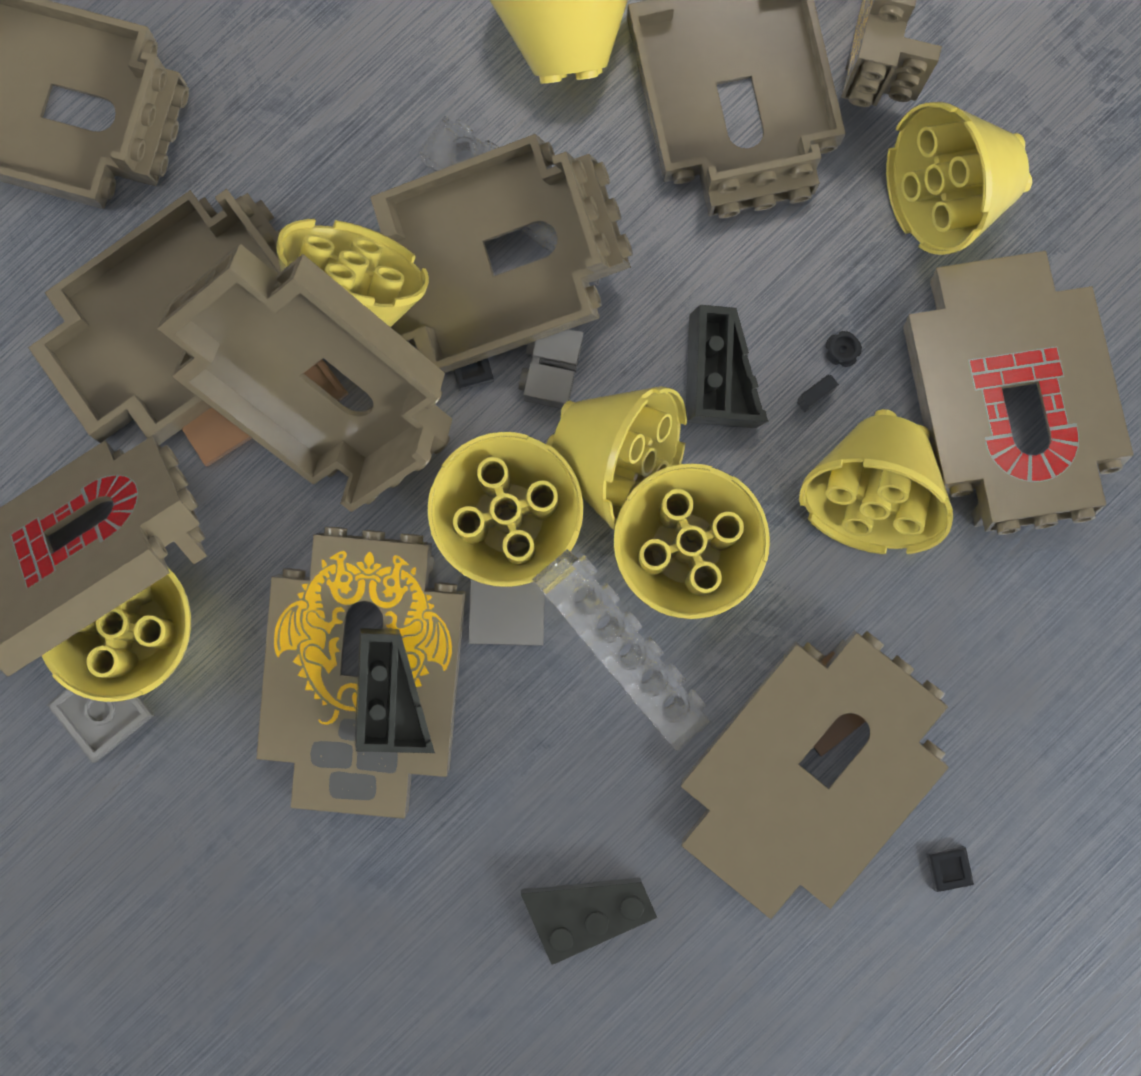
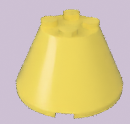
M490 0L533 74L539 76L540 84L560 82L562 78L567 77V74L576 73L577 80L598 77V74L603 73L602 68L608 65L628 1Z
M945 102L924 103L911 109L901 119L895 129L900 131L895 147L888 149L886 180L894 215L904 233H911L920 242L918 247L928 253L945 255L963 250L1012 206L1023 193L1028 192L1032 186V177L1029 173L1028 157L1025 151V140L1022 135L1018 133L1012 134Z
M304 219L286 225L279 233L276 249L281 271L304 254L390 327L416 304L426 292L429 283L426 268H422L420 271L414 264L416 256L398 242L376 231L343 221L335 220L332 227L315 225V219Z
M663 386L577 402L567 401L562 407L561 419L555 434L551 435L546 445H550L563 456L572 468L579 482L583 499L615 530L619 512L632 490L653 473L682 463L686 443L680 442L679 439L681 424H687L685 404L677 391Z
M886 409L878 410L874 416L861 421L805 477L799 494L800 506H805L808 510V520L828 537L849 547L871 553L886 554L887 548H907L906 553L913 554L931 549L941 543L951 530L953 509L929 441L930 431L928 428L897 417L893 411Z
M490 433L461 445L441 465L442 467L431 486L428 498L429 526L441 554L460 573L474 581L490 586H521L548 575L569 555L577 541L582 526V493L572 468L564 457L550 445L548 446L537 439L521 433Z
M704 464L674 465L659 470L645 478L626 498L615 525L614 552L624 581L631 591L646 605L660 613L676 618L701 619L712 617L739 604L757 585L769 555L770 536L768 523L755 495L736 477H732L723 471Z
M169 569V574L43 654L42 658L53 674V678L63 687L79 696L103 702H117L137 698L161 685L174 672L182 660L191 632V612L188 598L176 575Z

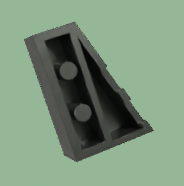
M699 305L689 314L686 384L687 423L758 428L768 422L766 411L762 409L757 388L759 386L756 376H753L747 356L749 351L737 308Z
M360 628L355 726L356 752L435 753L399 629Z
M640 878L575 885H557L544 888H525L521 890V896L551 965L657 918Z

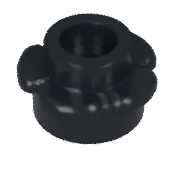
M841 331L837 335H831L826 342V349H828L826 356L834 365L841 364L842 367H850L856 363L857 356H860L862 352L860 341L854 334L848 331ZM841 346L846 347L847 351L845 353L840 351Z

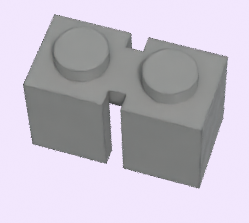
M568 329L528 343L526 354H530L533 357L530 368L522 369L518 387L519 390H524V401L562 409L563 405L570 400L574 383L573 371L576 372L583 343V332Z

